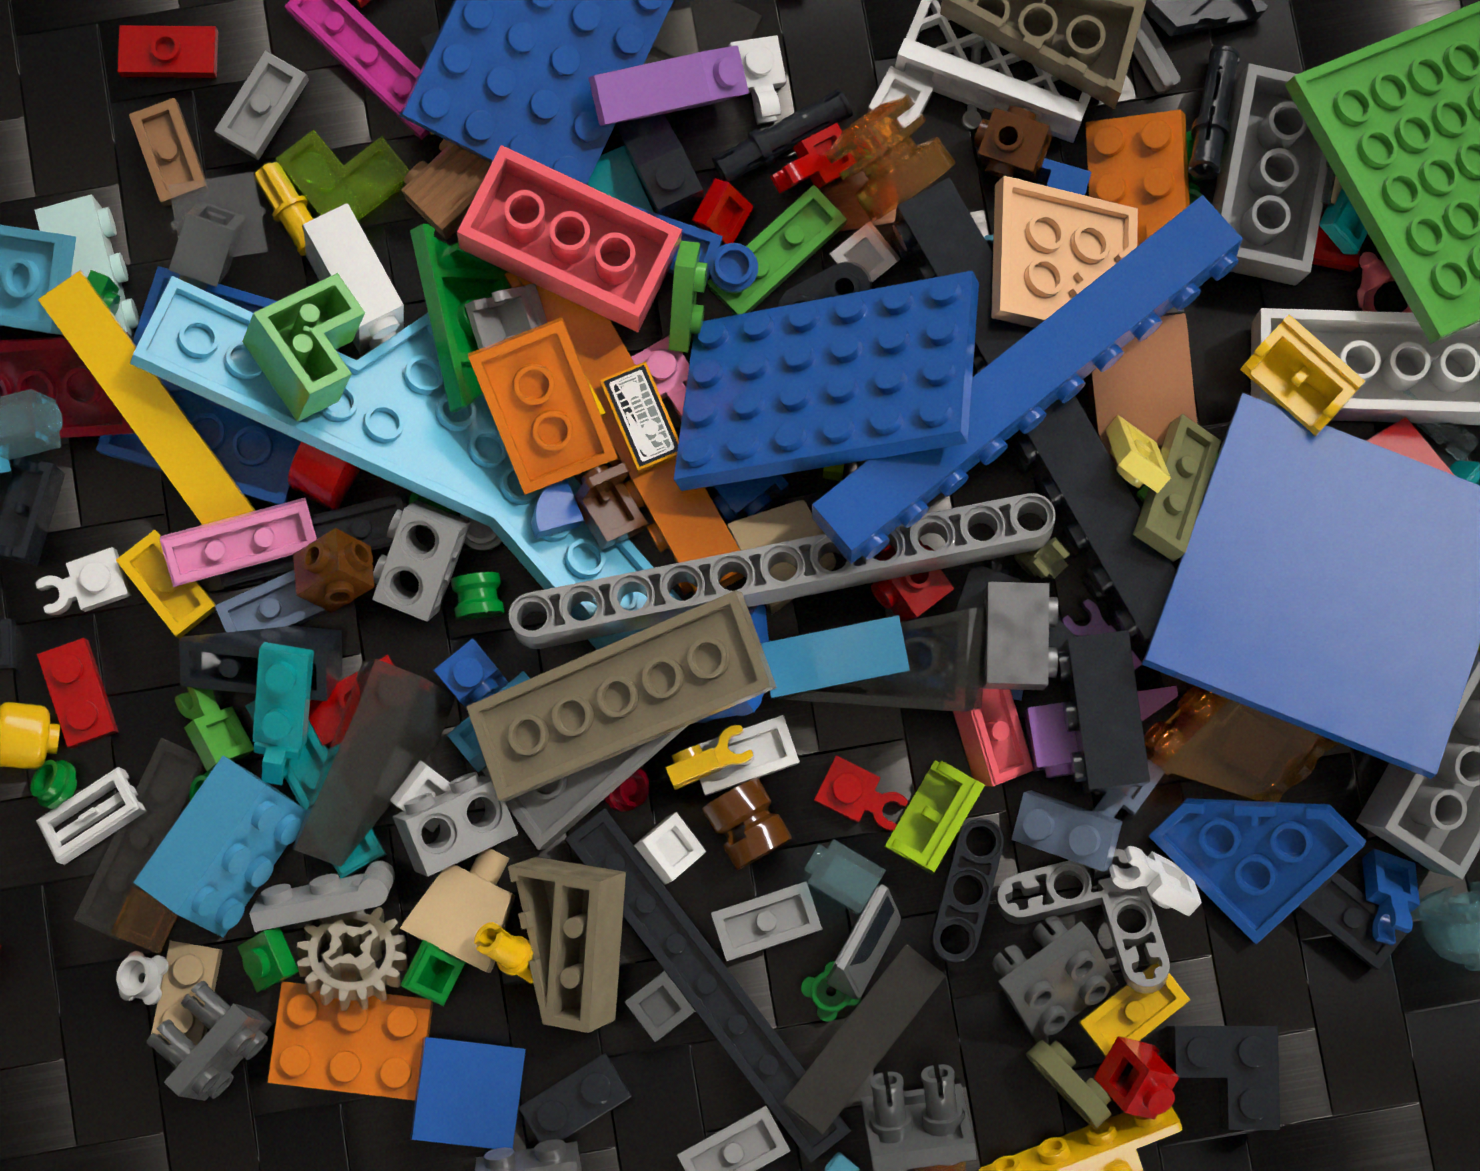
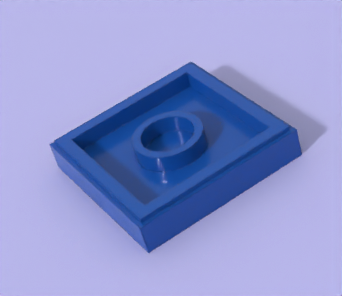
M423 1037L410 1139L491 1149L504 1147L513 1149L526 1049Z

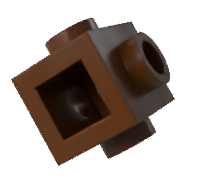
M1009 106L1007 111L994 107L990 120L982 119L974 139V147L979 148L978 156L982 164L987 165L985 171L998 178L1003 176L1014 178L1015 175L1037 181L1053 137L1050 125L1035 121L1036 115L1017 106ZM1011 141H1016V142H1015L1014 144H1012V145H1006L1007 143H1009V142H1011Z
M334 528L293 554L296 596L331 613L374 588L371 546L337 528Z

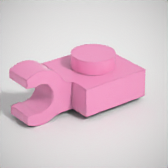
M669 336L631 358L635 365L646 361L661 398L667 397L682 422L689 363L682 352L668 350Z

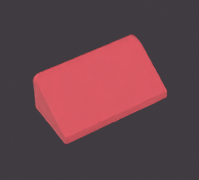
M983 681L949 691V700L973 779L983 783L985 786L993 787L1034 770L1010 689H983Z

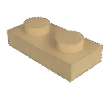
M170 941L166 958L168 971L162 978L160 988L162 996L157 1003L152 1033H155L157 1036L158 1034L162 1035L156 1028L164 1021L170 1019L195 1045L206 1035L207 1027L188 1009H185L181 1002L189 994L197 997L205 1005L191 989L197 983L205 981L215 992L222 949Z

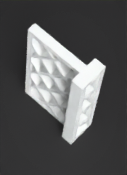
M921 0L909 32L898 52L895 64L896 69L933 87V92L966 104H972L990 113L993 112L994 107L1007 111L1009 106L1026 109L1036 115L1035 121L1050 125L1053 136L1071 143L1074 142L1091 96L1082 92L1078 102L1059 95L1053 83L1059 79L1036 66L1034 68L1039 77L1026 82L1014 78L1007 65L1023 60L1022 58L1012 53L1002 56L996 44L976 33L957 39L948 22L950 19L940 14L941 6L937 0ZM931 8L934 15L926 17ZM937 24L941 27L948 41L947 44L936 48L916 42L920 31ZM984 40L993 60L981 65L968 61L963 48Z

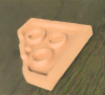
M1003 176L995 184L991 318L1033 328L1037 327L1137 247L1138 208Z

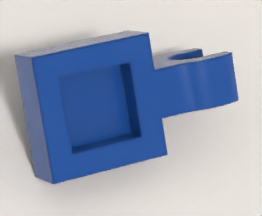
M1373 849L1362 858L1366 901L1379 905L1372 927L1373 937L1377 941L1394 945L1396 943L1395 929L1405 933L1411 932L1413 919L1410 913L1420 906L1416 866L1414 862Z

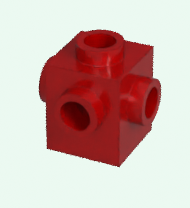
M918 540L924 549L934 551L930 546L924 545L921 540ZM889 545L878 553L876 559L879 561L889 560L896 554V551ZM941 569L873 582V585H871V590L878 602L887 609L891 608L895 616L899 615L900 621L917 618L954 589Z

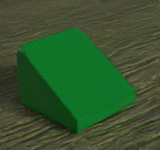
M423 940L400 986L444 1006L465 961Z

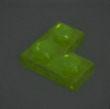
M314 129L276 158L284 172L320 216L348 203L357 221L406 185L404 178L410 171L382 136L343 166Z

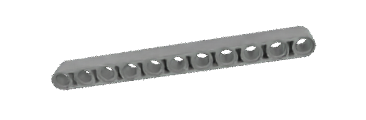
M1028 493L927 513L911 527L906 528L901 524L887 535L890 539L888 544L895 549L896 554L886 561H879L873 557L866 560L862 555L851 564L828 536L821 534L530 592L519 596L512 603L509 610V621L517 639L524 646L531 649H542L654 626L733 592L724 589L719 584L721 578L730 572H738L747 578L746 584L736 591L742 592L747 607H753L1034 551L1042 548L1049 541L1055 523V509L1045 496L1037 493ZM1033 513L1038 515L1045 525L1037 531H1029L1024 529L1017 519L1024 514ZM984 523L994 530L995 535L987 541H979L969 534L968 529L974 524ZM927 533H936L945 540L946 544L939 550L929 551L924 549L918 540ZM838 553L847 562L841 569L829 571L819 564V560L825 554ZM787 562L792 564L797 572L791 579L779 581L769 574L770 569L775 564ZM681 582H689L697 588L695 595L686 601L674 599L670 592L676 584ZM631 592H640L647 597L645 605L635 611L624 609L620 603L622 598ZM591 602L597 606V610L590 619L579 621L571 616L573 608L578 603ZM542 612L547 615V620L540 629L528 631L521 627L523 618L527 614Z

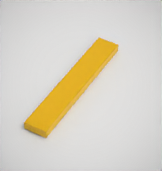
M81 270L38 299L202 525L255 511L160 378L130 364L137 346Z

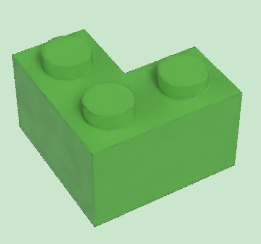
M338 273L254 312L242 340L297 422L339 402L352 375L336 349L353 341L365 311Z

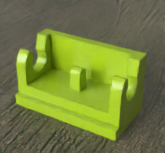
M935 760L884 847L932 875L985 785L943 761L938 762Z

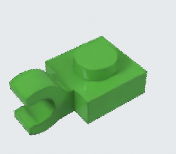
M187 687L189 692L175 697L176 705L182 715L193 720L184 729L207 771L215 767L222 755L234 762L245 758L254 750L233 707L220 710L212 689Z

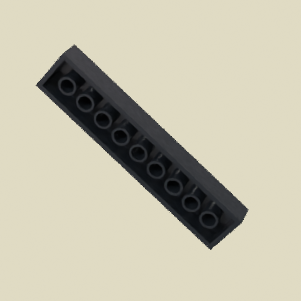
M950 177L897 205L895 221L892 225L895 235L890 237V240L900 260L903 263L910 260L919 276L914 281L973 270L979 282L972 377H974L1034 328L991 318L993 252ZM1076 396L1065 403L1058 399L1044 410L1047 413L1046 417L1027 434H1023L1019 430L1011 436L1015 445L1010 447V451L1019 469L1024 474L1030 471L1039 486L1038 489L1034 490V493L1045 496L1052 503L1055 509V516L1063 528V531L1059 533V538L1064 548L1069 552V556L1072 559L1079 556L1088 574L1083 576L1089 592L1097 602L1103 599L1112 614V617L1108 619L1109 626L1111 625L1116 632L1128 630L1131 649L1134 652L1150 643L1176 570L1169 558L1133 535L1141 509L1122 476L1117 472L1114 462Z

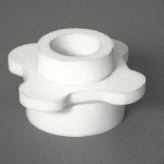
M139 951L130 953L117 971L116 981L121 998L127 1001L139 998L147 1005L156 1004L162 996L160 988L163 975L168 971L166 958L160 955L147 958Z

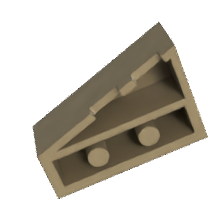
M539 857L508 866L511 882L516 881L523 910V912L518 914L521 928L527 929L530 946L533 951V960H530L529 964L542 1023L544 1025L589 1033L615 1021L626 872Z

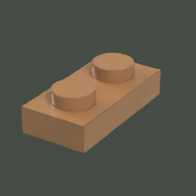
M175 98L129 114L163 207L210 191L179 104Z

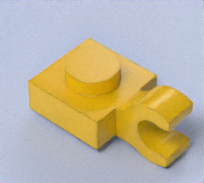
M734 725L725 729L719 737L718 745L714 749L710 748L702 751L700 745H695L672 755L675 764L665 768L674 790L715 774L728 766L743 765L749 762L754 757L752 750L735 754L728 748L731 738L744 733L742 726Z

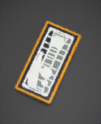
M646 361L600 380L638 473L677 458L679 438Z

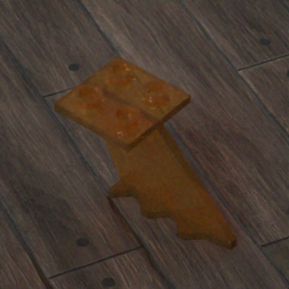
M1197 686L1189 689L1181 697L1177 704L1180 709L1167 722L1159 721L1144 735L1147 761L1165 774L1174 773L1260 802H1280L1282 795L1290 787L1302 782L1312 773L1317 760L1326 751L1341 744Z

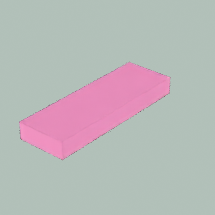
M306 498L160 536V543L173 587L290 556L317 540Z

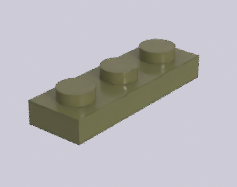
M1183 414L1170 422L1161 450L1162 458L1171 479L1159 493H1156L1151 488L1148 489L1133 534L1172 561L1177 560L1186 553L1221 440Z

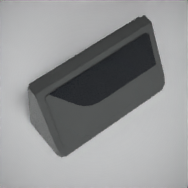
M882 884L880 887L877 886L870 896L826 977V980H828L826 984L853 999L858 1000L861 998L901 921L900 913L886 886Z

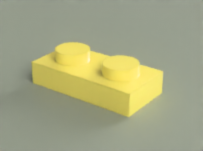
M1117 415L1105 429L1112 447L1110 453L1118 463L1117 472L1133 486L1140 488L1144 483L1156 493H1159L1171 477L1157 443Z

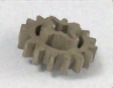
M381 907L376 908L371 915L366 914L365 909L333 917L319 918V927L306 924L304 932L308 941L297 943L298 956L302 958L297 961L300 977H306L305 984L309 994L321 989V1004L326 1006L335 997L340 1001L341 1011H347L351 1000H358L362 1010L368 1009V997L374 995L377 999L384 1002L387 999L385 986L389 985L397 988L400 986L401 980L398 971L407 970L408 966L407 956L403 953L407 951L405 935H398L399 926L396 919L384 923V912ZM328 943L330 948L322 954L323 961L319 963L321 950ZM386 949L384 962L378 970L375 962L382 958V951Z

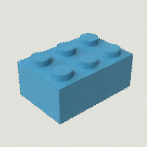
M222 755L134 883L175 914L224 937L228 930L240 921L244 913V907L258 887L270 878L274 864L285 848L300 835L303 823L310 812L269 783H265L261 778Z

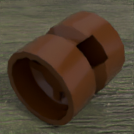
M758 777L735 787L702 808L715 833L725 834L727 837L723 847L736 870L750 865L793 839L780 815L769 813L768 808L771 804V799Z

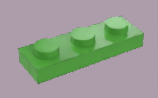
M813 185L746 246L754 253L758 262L756 279L749 288L741 292L730 293L718 288L712 279L707 281V287L734 315L749 313L847 224V218Z

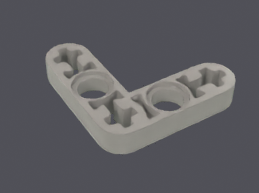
M1115 849L1111 864H1117L1121 869L1133 867V865L1128 863L1125 850ZM1071 860L1015 874L1002 882L998 890V909L1002 917L1008 922L1017 925L1044 920L1050 916H1059L1101 905L1127 985L1136 992L1147 994L1160 990L1166 983L1170 970L1169 957L1147 887L1139 886L1133 889H1123L1115 885L1112 878L1098 880V892L1092 893L1091 877L1087 870L1094 868ZM1094 869V879L1109 874V870L1100 871ZM1063 875H1072L1081 881L1083 890L1079 896L1073 899H1066L1056 893L1054 889L1055 881ZM1038 882H1046V896L1050 904L1043 905V895L1030 898L1028 900V908L1025 910H1019L1016 903H1007V901L1012 899L1013 890L1021 889L1024 896H1030L1039 893L1040 885ZM1126 909L1138 910L1144 915L1146 926L1137 933L1125 932L1117 923L1118 915ZM1149 939H1152L1153 943H1145L1144 951L1149 964L1158 963L1159 965L1154 971L1153 979H1146L1143 972L1134 973L1133 971L1138 967L1139 962L1136 946ZM1124 946L1134 947L1130 948L1129 950H1126Z

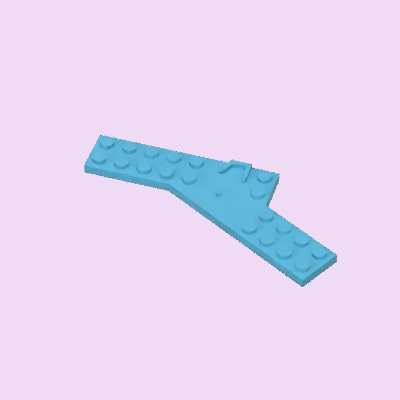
M174 276L171 277L132 355L131 365L489 526L544 590L654 568L628 538L601 550L584 521L578 528L537 539L534 538L531 520L536 502L546 487L524 495L483 393L474 399V402L456 412H450L428 313L358 360L337 352L352 373L339 402L297 422L242 342L253 313ZM572 476L567 478V481L575 496L581 484ZM672 589L670 595L676 600L683 601ZM631 592L622 598L620 605L626 610L635 611L645 605L647 597L640 592ZM591 602L578 603L573 608L571 616L579 621L588 620L596 613L597 606ZM647 628L588 640L598 650Z

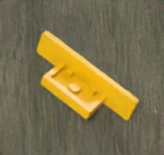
M1172 1106L1166 1112L1157 1115L1155 1120L1123 1112L1106 1119L1097 1129L1088 1125L1064 1136L1049 1138L1040 1145L1012 1156L1000 1157L992 1164L981 1167L979 1171H1143L1136 1149L1182 1131V1125Z

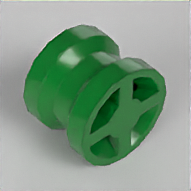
M472 573L451 579L452 590L458 594L459 602L454 609L456 620L487 619L505 613L504 604L497 596V588L501 585L499 573Z

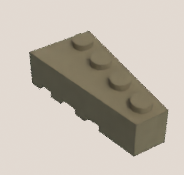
M942 0L940 14L1115 109L1123 89L1146 0Z

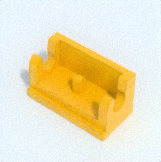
M1290 314L1254 351L1255 353L1240 369L1315 436L1349 402L1365 382Z

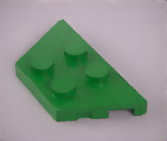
M421 224L412 229L410 233L450 412H456L474 402V399L483 393L468 358V353L479 350L465 304L478 299L491 298V293L509 289L510 285L504 275L507 273L506 270L459 249V242L449 246L434 237V227L429 224Z

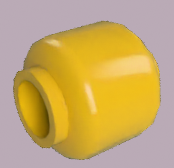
M4 702L0 705V766L35 770L43 766L47 753L57 754L60 724H50V713L45 706Z

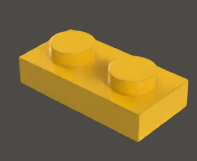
M153 530L116 559V561L173 634L180 639L216 611V604L197 581L173 587L160 543L161 535L156 530Z
M1158 963L1151 964L1142 971L1146 979H1153L1154 971L1159 967ZM1169 973L1166 983L1160 990L1154 993L1143 994L1134 991L1127 984L1124 985L1078 1023L1106 1057L1118 1036L1140 1041L1188 1003L1190 998Z

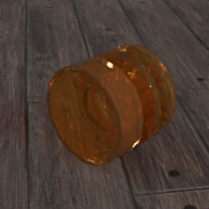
M908 94L897 100L879 104L844 129L834 145L824 153L831 164L849 152L855 159L838 173L842 180L864 172L868 180L853 196L871 222L882 218L896 209L897 205L912 198L956 163L938 137L927 139L917 145L911 137L926 121L922 114L905 125L901 124L898 117L915 104Z

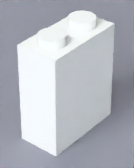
M346 203L303 224L306 257L318 279L322 281L338 273L365 311L363 320L353 339L359 354L361 355L371 349L373 350L403 330L404 304L349 204Z

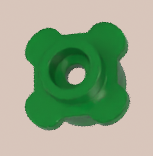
M835 961L829 962L825 967V971L815 978L807 977L804 979L801 986L803 995L810 997L817 1006V1016L827 1022L835 1020L838 1011L847 1005H857L861 999H853L837 989L834 996L827 995L826 990L830 985L826 984L828 981L826 977Z

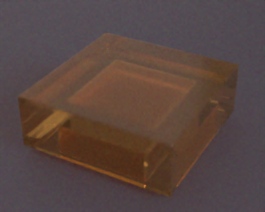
M132 887L111 933L116 937L160 954L178 915L150 894Z

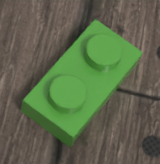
M681 241L675 262L668 349L671 351L688 353L692 334L700 333L703 326L704 305H696L697 292L704 293L708 263L699 262L701 243Z

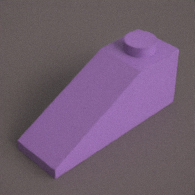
M738 45L697 52L588 77L600 126L712 105L749 93Z
M1177 686L1138 691L1141 721H1144L1178 696ZM1063 703L1027 708L1023 714L1030 757L1034 767L1033 771L1045 770L1046 778L1072 775L1070 753L1077 752L1078 749L1075 731L1067 732Z

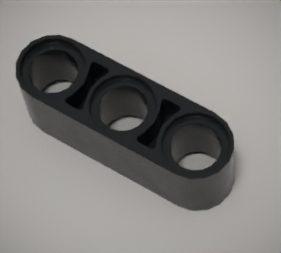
M977 818L969 821L959 831L955 840L930 937V945L934 954L939 959L948 963H957L968 959L974 954L978 946L1004 846V837L1001 829L996 823L988 819ZM983 829L990 834L993 840V848L988 855L977 856L970 852L966 845V837L969 831ZM970 877L978 883L980 897L975 904L964 905L955 898L953 886L957 879ZM947 926H958L967 935V946L960 954H950L941 945L940 936Z

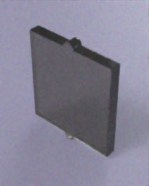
M676 0L674 6L670 7L667 18L652 48L670 58L725 48L729 46L730 42L752 39L763 20V16L733 0Z

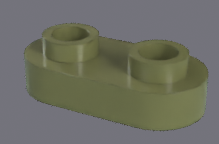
M1040 1040L1026 1053L1027 1058L1037 1071L1094 1129H1097L1111 1116V1112L1106 1106L1112 1101L1110 1096L1093 1078H1089L1084 1082L1072 1069L1076 1064L1075 1060L1060 1043L1054 1041L1049 1046L1046 1042Z

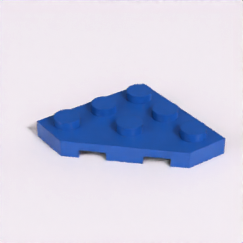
M1187 798L1149 835L1255 944L1260 942L1363 848L1366 840L1331 805Z

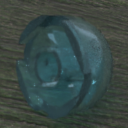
M1480 882L1470 883L1472 892L1452 896L1454 886H1450L1427 894L1420 900V906H1418L1420 926L1426 942L1440 957L1453 963L1464 964L1467 970H1480Z

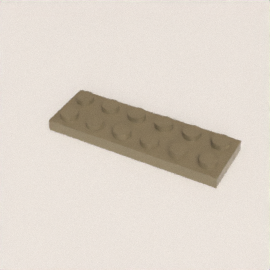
M735 590L466 707L498 800L509 801L773 690L777 686L743 594Z

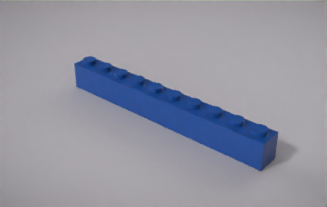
M1202 195L972 377L967 444L868 460L812 504V519L851 564L862 555L866 560L874 557L889 543L890 539L887 535L901 524L909 528L918 522L929 510L926 504L941 492L947 497L958 490L969 478L966 472L981 461L984 465H988L997 459L1008 447L1005 441L1020 430L1023 434H1027L1046 417L1047 413L1044 411L1058 399L1062 403L1072 399L1085 386L1086 383L1083 379L1096 368L1100 372H1104L1112 367L1124 354L1121 348L1136 337L1141 342L1152 335L1162 324L1163 321L1160 317L1173 307L1178 311L1187 307L1200 294L1201 290L1198 287L1210 277L1218 281L1227 275L1239 262L1236 256L1243 238Z

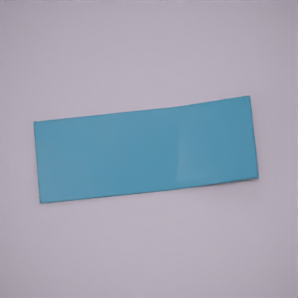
M899 615L761 643L777 688L770 690L771 698L910 671Z

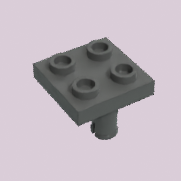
M1050 916L1045 921L1052 929L1053 935L1047 931L1042 923H1039L1033 932V938L1043 947L1041 951L1027 960L1020 948L1012 945L1004 950L1011 958L1013 965H1010L1001 953H998L993 959V968L1003 977L999 981L1001 987L1026 1030L1037 1043L1048 1035L1061 1031L1070 1019L1089 1005L1102 1001L1109 991L1118 985L1093 934L1082 921L1067 930L1057 916Z
M201 981L191 991L205 1005L197 997L189 994L184 997L181 1005L197 1017L210 1031L195 1045L168 1019L156 1028L162 1035L158 1034L157 1036L155 1033H152L147 1040V1044L151 1048L153 1047L175 1068L164 1081L175 1094L180 1097L206 1101L209 1096L212 1099L218 1097L230 1085L234 1078L230 1072L243 1058L249 1060L263 1048L268 1040L265 1033L273 1024L257 1010L234 1003L230 1007L205 981Z
M944 1064L938 1065L939 1083H937L935 1078L934 1066L924 1068L921 1073L924 1089L903 1091V1077L897 1072H888V1090H886L884 1085L883 1073H878L870 1079L873 1096L861 1097L873 1171H906L912 1168L934 1165L950 1166L963 1161L977 1160L975 1141L961 1084H954L955 1072L952 1067Z

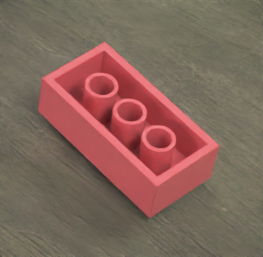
M501 145L457 231L459 249L639 332L679 250L682 229Z

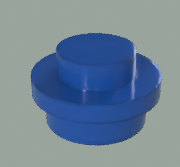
M728 243L719 247L713 253L709 263V274L713 283L721 290L730 293L741 292L749 288L756 279L758 262L756 256L748 247L738 243Z

